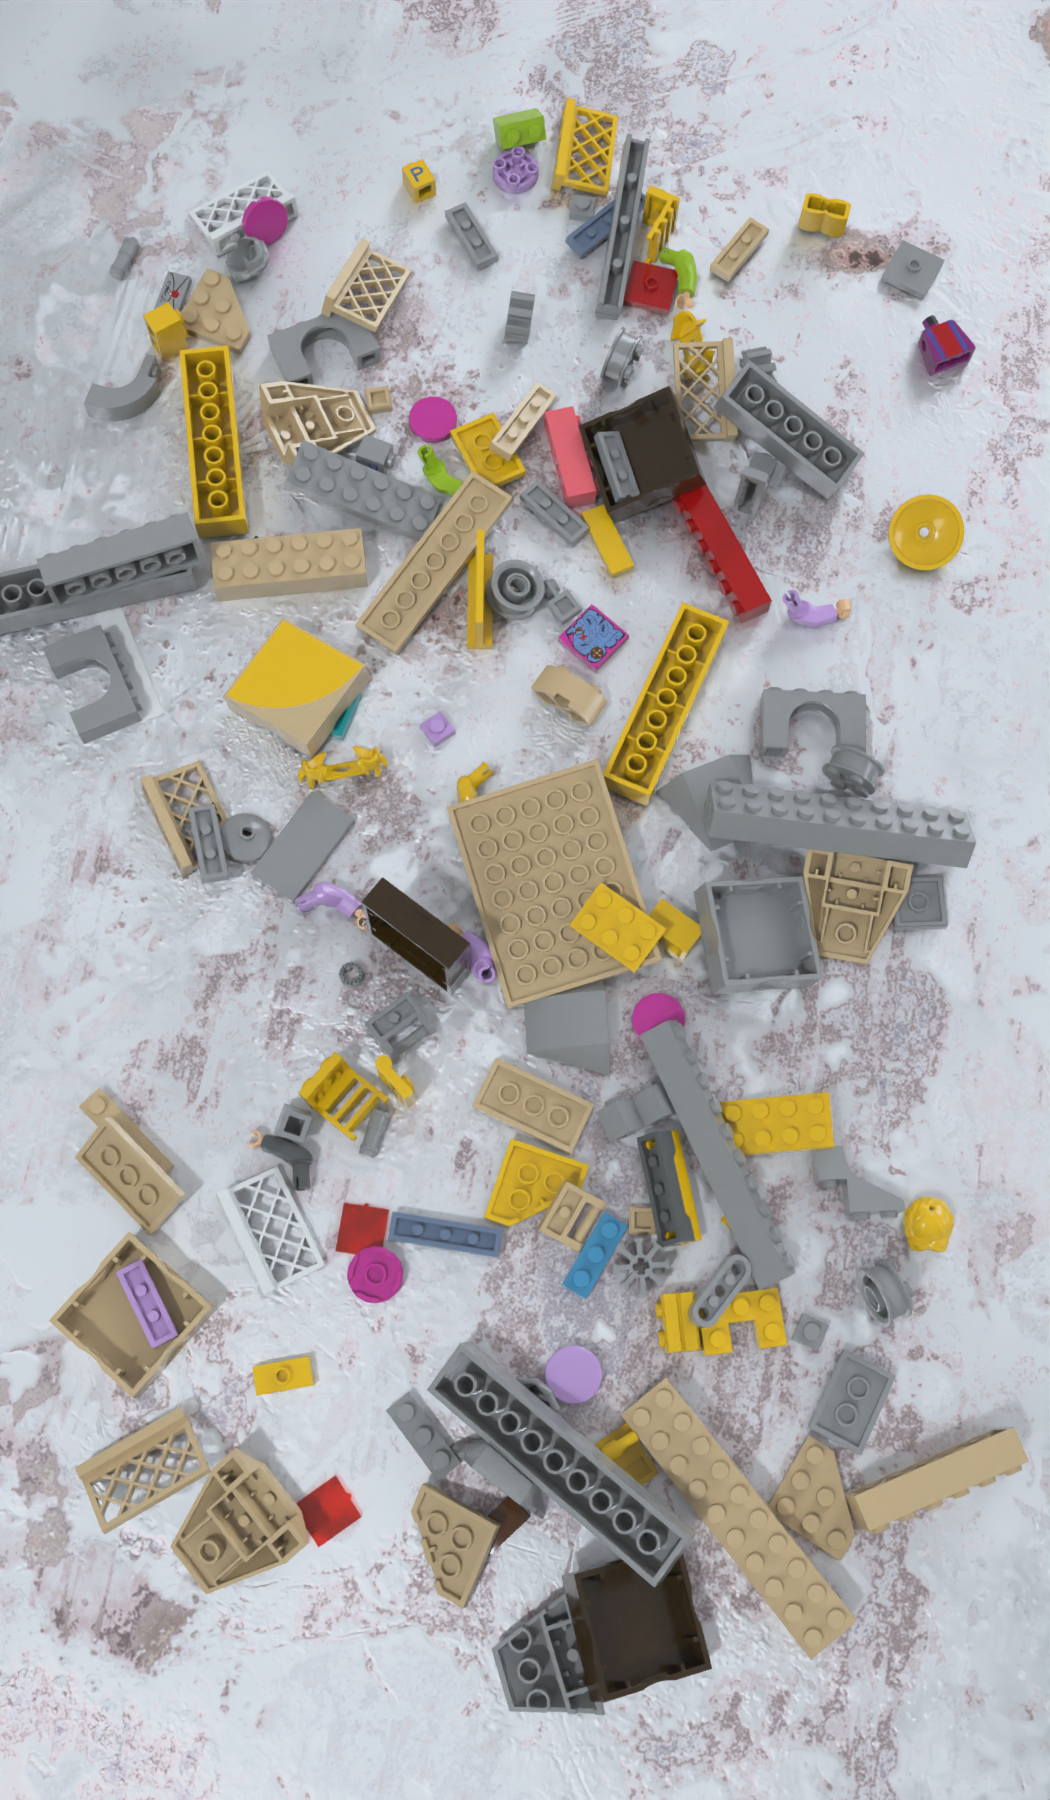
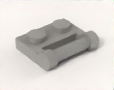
M408 991L364 1023L385 1054L390 1057L392 1063L400 1058V1054L427 1034L432 1035L437 1031ZM418 1019L422 1026L392 1047L388 1041Z

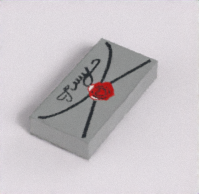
M168 271L154 309L169 302L174 310L178 309L181 313L192 283L191 277Z

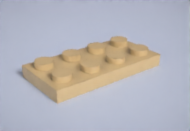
M496 1058L472 1108L571 1155L595 1104Z
M111 1116L104 1118L75 1156L77 1161L149 1235L159 1229L186 1195Z

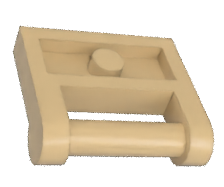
M564 1179L537 1229L566 1246L581 1252L584 1246L582 1242L600 1210L604 1211L608 1203ZM588 1202L591 1205L574 1236H568L585 1203Z

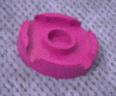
M264 196L260 197L261 200L253 201L248 205L243 214L242 227L247 237H256L268 245L278 240L286 230L288 214L280 201L274 197Z
M430 396L420 399L413 405L409 413V425L412 433L416 434L420 440L426 443H439L448 439L450 430L457 427V414L449 401L441 397Z
M663 993L649 994L635 1005L632 1014V1028L636 1036L642 1041L640 1034L667 1020H677L684 1027L685 1013L680 1003L672 996Z
M372 1246L361 1250L353 1257L348 1266L347 1279L356 1297L368 1303H381L389 1300L398 1292L403 1282L404 1271L401 1261L394 1252L385 1247Z

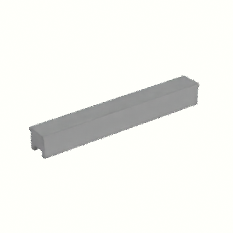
M627 134L623 145L595 315L618 320L623 307L650 139L648 138L645 141L633 139L631 134Z

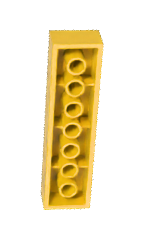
M229 346L179 350L194 522L199 539L249 534L233 365Z
M682 602L603 772L608 790L648 807L726 635L729 621Z

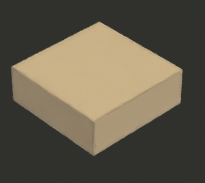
M388 386L364 389L369 415L393 411Z
M629 1206L628 1235H657L651 1207Z

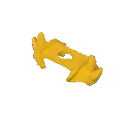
M687 310L679 312L673 317V329L670 340H680L681 343L704 342L701 326H703L707 319L697 320ZM688 349L683 350L686 364H688L695 355H690ZM706 349L701 355L712 363L715 350ZM698 358L690 366L699 376L708 368ZM687 371L684 372L687 379L696 380ZM706 374L702 379L707 383L711 378Z
M354 746L353 750L359 756L357 760L332 765L323 764L325 752H320L311 760H301L298 782L301 783L306 777L307 785L312 790L315 787V780L322 784L323 781L366 774L369 776L371 769L378 778L381 775L379 763L388 767V761L380 753L377 746L373 749ZM342 768L349 769L345 772H336L337 770Z

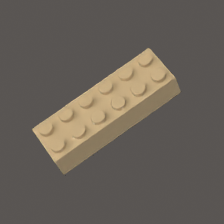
M361 528L210 543L213 583L218 602L368 587Z
M998 1427L846 1493L845 1497L857 1528L866 1530L868 1533L873 1532L877 1534L889 1529V1522L898 1520L905 1522L916 1517L915 1511L926 1508L929 1511L944 1504L942 1499L953 1497L957 1499L969 1494L968 1488L971 1486L979 1485L980 1487H985L996 1482L995 1476L1006 1474V1476L1015 1474L1023 1470L1021 1465L1029 1462L1014 1427Z

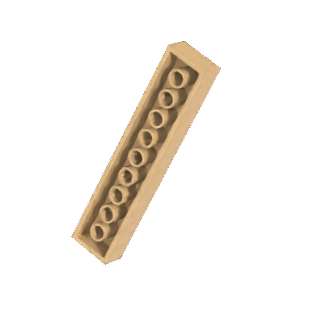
M667 1376L622 1412L621 1416L634 1430L644 1446L810 1660L857 1622L852 1611Z

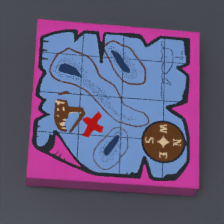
M591 604L558 637V642L596 673L629 639V635Z

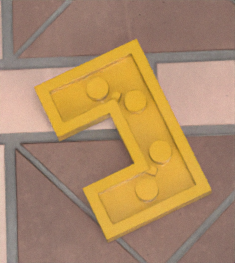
M778 1288L738 1293L713 1326L706 1328L698 1327L703 1357L733 1352L729 1324L753 1321L757 1349L787 1345ZM700 1308L698 1313L699 1316L703 1319L705 1316V1312L702 1308Z

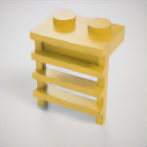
M652 185L646 191L642 223L652 227L646 238L649 241V247L644 263L647 264L651 262L655 264L657 262L658 252L663 251L664 242L668 243L670 232L675 231L680 203L679 197Z
M336 1052L321 1063L320 1069L312 1078L307 1079L303 1083L301 1090L298 1092L309 1107L314 1109L353 1142L357 1137L352 1132L380 1100L386 1104L390 1101L387 1096L351 1069L343 1057ZM358 1081L361 1084L360 1087L333 1117L329 1115ZM371 1091L373 1093L351 1120L343 1126L341 1122L365 1094Z

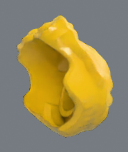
M922 1197L914 1201L904 1212L905 1217L903 1220L905 1226L904 1233L908 1238L907 1243L910 1249L920 1252L925 1250L945 1252L954 1227V1216L951 1214L950 1209L943 1200L933 1197Z

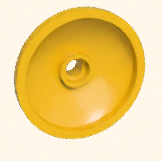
M932 494L915 496L900 505L893 514L888 529L889 544L894 555L906 566L917 570L937 569L950 562L960 550L964 539V522L959 510L946 498ZM924 527L928 529L926 537L920 535V530Z

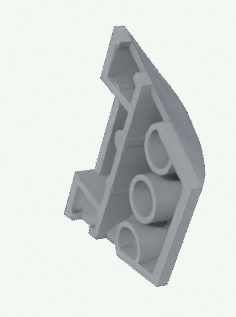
M727 755L681 773L656 791V794L669 804L672 811L684 820L689 829L710 851L738 841L708 837L704 803L710 780H724L744 785L753 784L750 755Z
M604 980L524 1004L527 1055L556 1063L572 1065L582 1070H591L610 1077V1041Z
M483 1438L454 1442L450 1446L469 1466L516 1503L537 1515L540 1519L544 1518L546 1514L542 1490Z
M565 1593L492 1648L509 1711L605 1715L602 1702L590 1701Z

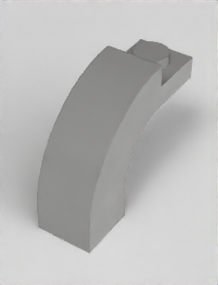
M146 353L135 379L123 387L109 388L92 383L84 401L88 416L103 421H123L136 417L150 408L160 394L157 381L161 375V367H159L156 356Z

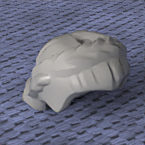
M256 237L241 238L238 240V246L234 251L229 252L226 256V265L235 283L249 280L261 274L267 267L270 258L269 250L263 240Z

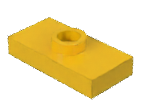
M310 1356L252 1367L256 1396L314 1386Z

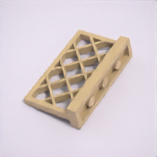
M362 238L325 295L321 314L331 317L334 312L376 333L409 278L412 269L369 249L370 242ZM371 259L379 263L380 266L371 267L369 260ZM396 271L403 276L393 277L391 272ZM384 273L386 278L378 279L375 274ZM369 274L371 280L362 281L360 275ZM391 285L393 291L384 292L382 286ZM375 287L378 293L369 294L366 288ZM360 289L363 295L354 296L351 290ZM382 299L384 305L375 306L373 300ZM366 301L369 307L360 308L357 302ZM351 303L354 309L348 310L342 307L341 304ZM373 314L376 319L375 322L366 319L364 315Z
M723 338L722 341L673 343L675 396L677 397L681 412L686 416L684 418L685 422L689 419L699 428L694 434H689L691 441L724 440L725 442H734L738 436L737 427L720 414L719 418L716 415L718 411L715 410L713 412L704 404V401L711 394L719 400L735 378L733 338ZM716 348L717 358L712 363L701 355L706 349ZM688 349L695 356L688 364H685L679 358V350ZM697 358L708 367L700 376L690 368ZM710 370L718 376V382L713 388L702 379ZM685 371L696 379L689 388H686L680 382V377ZM698 383L709 391L702 400L698 399L691 392ZM687 395L697 403L690 413L681 405V401ZM699 407L710 415L703 424H700L692 416ZM712 418L720 424L721 433L711 434L705 428Z
M200 761L153 778L151 775L141 778V790L182 878L191 875L193 870L199 868L198 861H195L192 855L194 848L193 838L187 837L181 832L184 823L190 825V820L187 818L188 807L201 806L194 803L198 792L208 795L211 799L209 804L215 805L216 815L221 820L219 830H221L222 825L227 820ZM197 770L200 776L197 785L184 781L187 773ZM170 781L177 785L173 794L162 791L159 784ZM181 786L194 790L190 801L176 796ZM174 801L187 806L183 816L172 813L171 806Z
M181 1407L75 1467L78 1477L83 1481L99 1526L104 1534L211 1473L193 1431L192 1422ZM186 1432L189 1439L185 1449L181 1450L172 1447L175 1438ZM155 1449L164 1450L158 1465L146 1463L151 1451ZM170 1452L182 1455L176 1470L164 1467ZM188 1457L198 1459L201 1468L191 1474L183 1472ZM129 1464L137 1465L131 1481L120 1478L123 1468ZM144 1467L156 1470L150 1486L138 1483ZM162 1472L174 1475L171 1485L165 1489L156 1488ZM103 1479L111 1481L105 1496L96 1494L93 1485ZM117 1483L129 1486L123 1501L111 1498ZM135 1488L147 1490L143 1502L138 1505L130 1503ZM109 1503L121 1506L117 1517L107 1522L104 1515Z

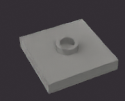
M903 240L885 269L881 280L923 300L945 260Z
M942 876L911 877L909 891L892 919L893 931L946 929L948 927Z

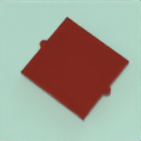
M344 1203L335 1252L356 1255L365 1248L372 1246L383 1247L389 1209L370 1207L368 1203H365L364 1206Z
M336 1475L296 1503L302 1510L305 1527L318 1547L362 1517L351 1500L352 1494L346 1492Z

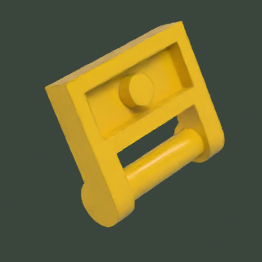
M386 1055L379 1056L376 1059L375 1065L380 1080L407 1109L416 1102L414 1084L404 1074L400 1077L394 1071L390 1057Z

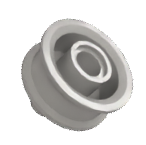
M622 327L608 352L600 378L603 379L607 376L617 381L619 387L623 383L628 384L634 372L632 370L633 363L640 360L644 351L643 336L634 337L626 333L625 328Z
M507 560L499 564L493 571L492 576L487 582L485 594L489 606L499 616L509 620H521L527 618L535 611L544 596L545 585L541 574L531 564L522 560ZM511 587L517 588L519 593L513 591Z
M845 745L833 746L830 762L822 767L825 776L831 780V786L839 790L846 788L864 798L873 794L876 790L874 783L877 777L882 776L885 772L883 765L871 755L856 748Z
M879 1259L876 1261L875 1267L868 1270L865 1268L857 1270L856 1283L860 1296L872 1317L881 1326L889 1327L892 1325L893 1319L900 1316L908 1318L912 1315L911 1297L914 1296L913 1290L907 1281L902 1280L892 1260Z

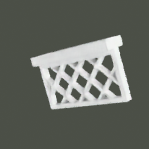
M270 171L188 212L191 220L212 245L213 251L218 257L235 249L238 246V240L247 237L242 227L244 211L235 210L236 205H246L247 208L253 201L257 202L258 199H255L257 194L267 195L268 197L280 196L276 199L285 207L288 221L299 215L295 197L291 192H286ZM267 181L271 183L270 188L260 187L261 184ZM244 193H251L249 199L239 197ZM224 203L231 204L229 209L219 207ZM203 214H210L209 220L199 219L198 217ZM216 215L226 216L225 221H216ZM232 217H240L230 222ZM212 227L218 228L210 233Z
M278 1166L229 1189L224 1188L216 1192V1200L262 1298L325 1267ZM273 1175L279 1184L276 1195L260 1189L263 1180ZM259 1182L257 1188L252 1187V1185ZM246 1189L255 1192L251 1205L247 1206L238 1202L235 1193ZM280 1190H282L285 1198L279 1196ZM258 1194L274 1199L269 1213L253 1208ZM277 1200L289 1205L291 1211L288 1219L272 1214ZM242 1209L248 1211V1214H247L246 1217H245V1215H244ZM251 1212L267 1217L262 1232L250 1227L248 1220ZM292 1215H294L297 1223L291 1221ZM270 1219L286 1224L281 1238L265 1233ZM289 1225L300 1228L303 1234L300 1245L284 1239ZM254 1234L260 1236L258 1242H257V1240H256ZM263 1237L279 1242L274 1257L262 1253L260 1245ZM304 1240H306V1242H307L309 1248H308V1247H305V1246H302L303 1243H304ZM282 1244L298 1249L293 1263L277 1258ZM300 1251L312 1253L317 1264L308 1268L296 1265ZM266 1259L272 1261L270 1268ZM275 1262L291 1267L288 1278L278 1283L272 1274ZM294 1269L300 1270V1272L292 1275Z

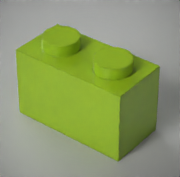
M537 108L493 118L495 139L502 150L547 140L544 115Z

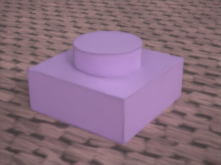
M441 711L420 724L421 731L434 747H437L456 734L454 727Z

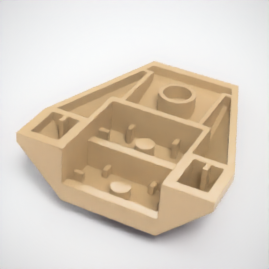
M287 381L260 384L259 386L263 424L282 463L293 465L302 439L338 454L361 441L365 435L369 436L376 431V427L357 390Z
M807 849L803 878L810 910V927L816 941L818 955L868 964L909 891L913 865L862 855Z
M235 1448L212 1469L170 1548L203 1592L209 1594L287 1563L309 1543L302 1510L267 1465Z

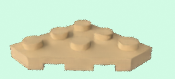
M207 268L181 312L185 321L183 326L188 335L216 346L228 345L229 351L241 355L251 338L250 329L229 277Z
M807 1435L767 1505L782 1524L838 1561H841L855 1537L835 1454L833 1450Z
M427 1482L423 1483L411 1509L414 1523L417 1522L422 1536L420 1541L427 1563L431 1564L436 1579L434 1584L437 1594L463 1609L469 1603L501 1524Z

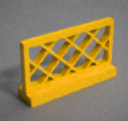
M567 97L562 111L551 189L560 191L561 186L607 196L618 116L575 105L576 99ZM577 115L587 117L589 122L582 125L577 119ZM599 122H609L612 123V126L609 129L604 130L603 127L599 124ZM594 126L599 134L592 137L586 129ZM582 133L587 141L580 144L574 136ZM603 138L609 146L602 149L596 141ZM591 145L597 153L589 156L584 148ZM576 152H579L584 158L579 163L572 157ZM599 157L606 163L602 168H599L594 162ZM589 164L594 172L586 175L581 167ZM576 171L582 179L577 181L568 177L570 173ZM598 176L604 183L603 187L594 185L591 179Z
M477 530V551L468 560L467 649H492L493 610L487 602L485 589L493 573V554H485L484 530Z

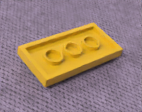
M829 1092L719 1102L722 1107L721 1115L725 1123H728L734 1132L733 1140L737 1149L740 1148L745 1156L835 1148Z

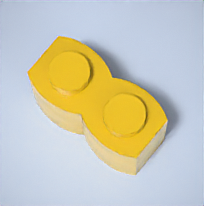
M808 193L805 195L798 227L810 232L821 231L830 237H843L852 205L841 199H828L820 194Z

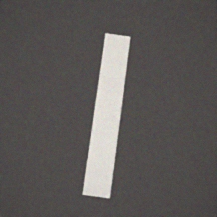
M118 607L93 613L97 624L101 625L104 633L110 632L115 646L111 647L113 654L119 653L124 665L120 669L123 676L128 674L134 688L129 690L132 697L137 696L143 710L138 713L142 721L138 722V724L163 715L164 711L122 608Z

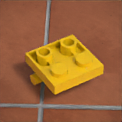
M627 1422L594 1444L641 1485L659 1474L656 1466L639 1442L638 1436Z

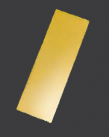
M603 504L582 512L581 518L590 527L589 534L610 577L613 578L634 570V563L611 517L607 514L605 505Z

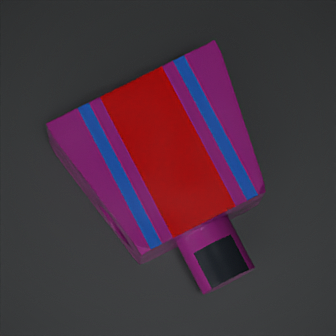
M931 315L922 322L925 330L921 334L918 346L929 376L971 360L976 346L954 320H948L939 324L935 315Z

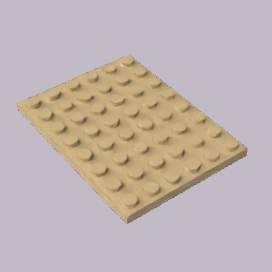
M598 759L447 806L508 1009L631 971L569 926L600 882L648 915ZM657 944L640 968L662 961Z

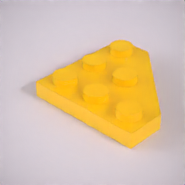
M510 1139L484 1219L510 1228L547 1210L564 1179L582 1188L589 1165Z

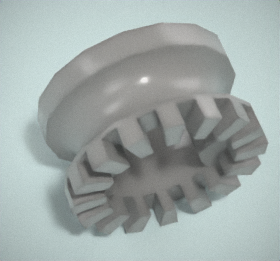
M347 962L340 968L339 977L344 986L355 988L363 982L364 974L361 966L356 962ZM352 969L359 972L358 978H353L351 981L344 978L345 972H351Z

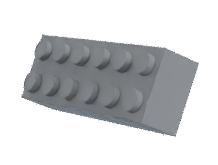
M750 360L740 370L713 406L716 411L826 499H829L839 490L865 454Z
M188 512L173 514L164 520L151 521L144 526L132 530L125 529L119 534L100 537L93 542L74 545L67 550L58 553H48L44 557L36 559L44 585L57 609L205 563Z

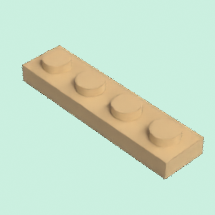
M536 382L491 441L489 449L510 461L542 419L545 412L554 403L558 394L541 383Z
M100 1088L79 1106L97 1127L104 1118L111 1116L166 1174L175 1167Z

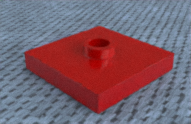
M633 261L623 305L669 315L678 280L676 270Z

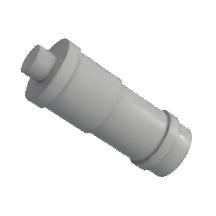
M126 237L123 240L118 255L110 267L109 274L113 278L122 280L130 263L140 249L136 238Z
M379 1105L378 1109L373 1108L371 1110L362 1144H360L359 1154L370 1158L375 1157L382 1134L390 1118V1114L386 1112L387 1107Z

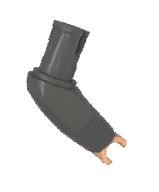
M257 1130L250 1132L252 1135L259 1136V1140L256 1143L247 1142L251 1148H261L263 1152L279 1157L292 1166L294 1191L311 1189L309 1165L312 1164L313 1157L310 1151L286 1138L266 1134L263 1137Z

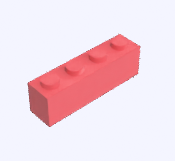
M573 406L546 411L544 414L546 435L565 505L569 509L595 504L596 494L600 492L597 478L593 479L592 476L594 471L593 463L587 457L586 448L578 427L582 425L579 415H575Z

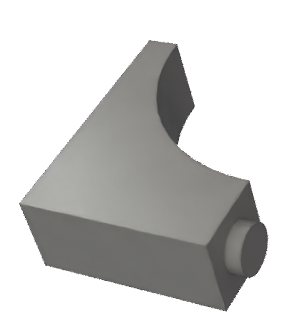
M754 452L749 466L745 465L732 512L755 520L778 461L777 458L772 457L768 453Z

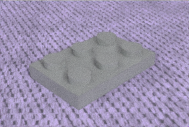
M842 1349L807 1428L857 1455H862L896 1376L846 1349Z

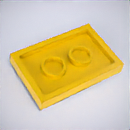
M493 412L450 430V437L470 473L473 471L495 486L501 487L526 476V470L517 453L514 454L510 461H507L489 449L491 441L502 428Z
M601 882L569 925L633 973L638 971L667 931L665 927Z

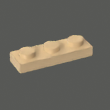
M750 217L710 264L709 270L729 282L767 237L769 228Z

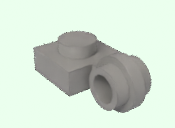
M553 578L544 580V597L546 599L552 598L547 602V607L560 625L582 612V607L568 589L559 594V585Z

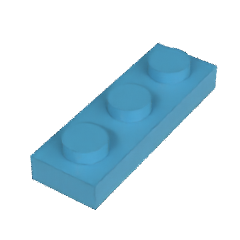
M604 1212L562 1286L586 1300L628 1226Z

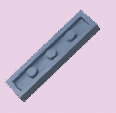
M641 193L638 213L644 209L646 196ZM614 200L566 237L565 242L580 259L608 238Z
M392 1212L388 1241L498 1259L503 1229Z

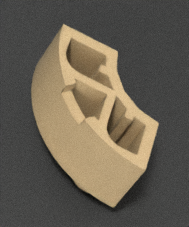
M547 665L531 687L545 705L560 710L578 724L592 725L608 702L601 695L602 691L599 687L586 683L572 674L563 665L558 667Z

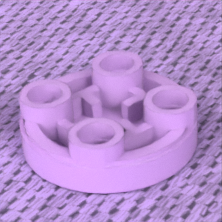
M521 146L513 147L512 150L502 153L493 161V179L496 185L503 191L514 194L524 193L532 189L538 181L539 165L536 159L531 154L525 152V149Z
M580 1346L563 1347L557 1350L546 1364L545 1383L554 1391L555 1398L562 1403L570 1405L584 1403L590 1400L600 1387L602 1380L600 1363L595 1355L586 1348Z

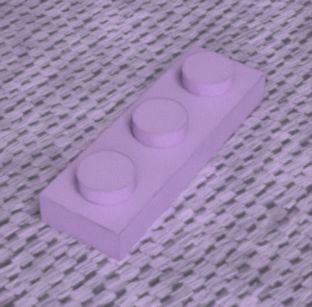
M139 1259L117 1271L116 1274L152 1349L155 1350L177 1338L180 1334L145 1262Z

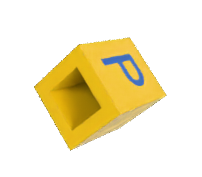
M423 159L402 167L403 184L415 204L436 196L435 178Z

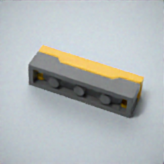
M655 1131L638 1137L637 1142L659 1245L662 1248L682 1246L702 1240L679 1131Z

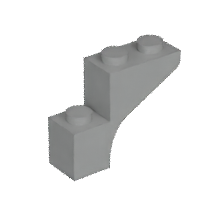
M835 1146L834 1149L811 1151L814 1184H822V1188L839 1187V1183L842 1184L845 1216L853 1215V1220L870 1219V1215L880 1214L881 1219H892L898 1217L897 1213L905 1210V1203L902 1198L859 1178L851 1171L845 1159L843 1146Z

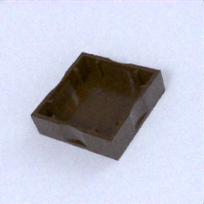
M670 386L640 398L623 409L606 413L578 426L588 457L596 471L597 484L607 514L615 523L706 485L677 397ZM619 431L640 492L639 495L635 497L626 495L627 500L615 503L594 440L597 432Z
M382 877L361 902L363 912L367 918L368 933L452 996L471 972L470 943Z
M683 1553L664 1580L656 1587L648 1583L622 1559L561 1575L591 1702H608L643 1691L657 1682L675 1681L712 1669L702 1626L694 1609L692 1586Z

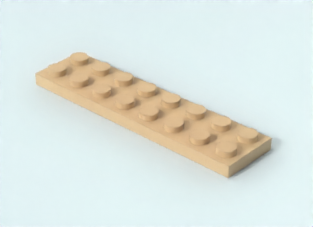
M472 471L355 624L356 629L397 656L477 550V530H484L486 538L513 502V497Z

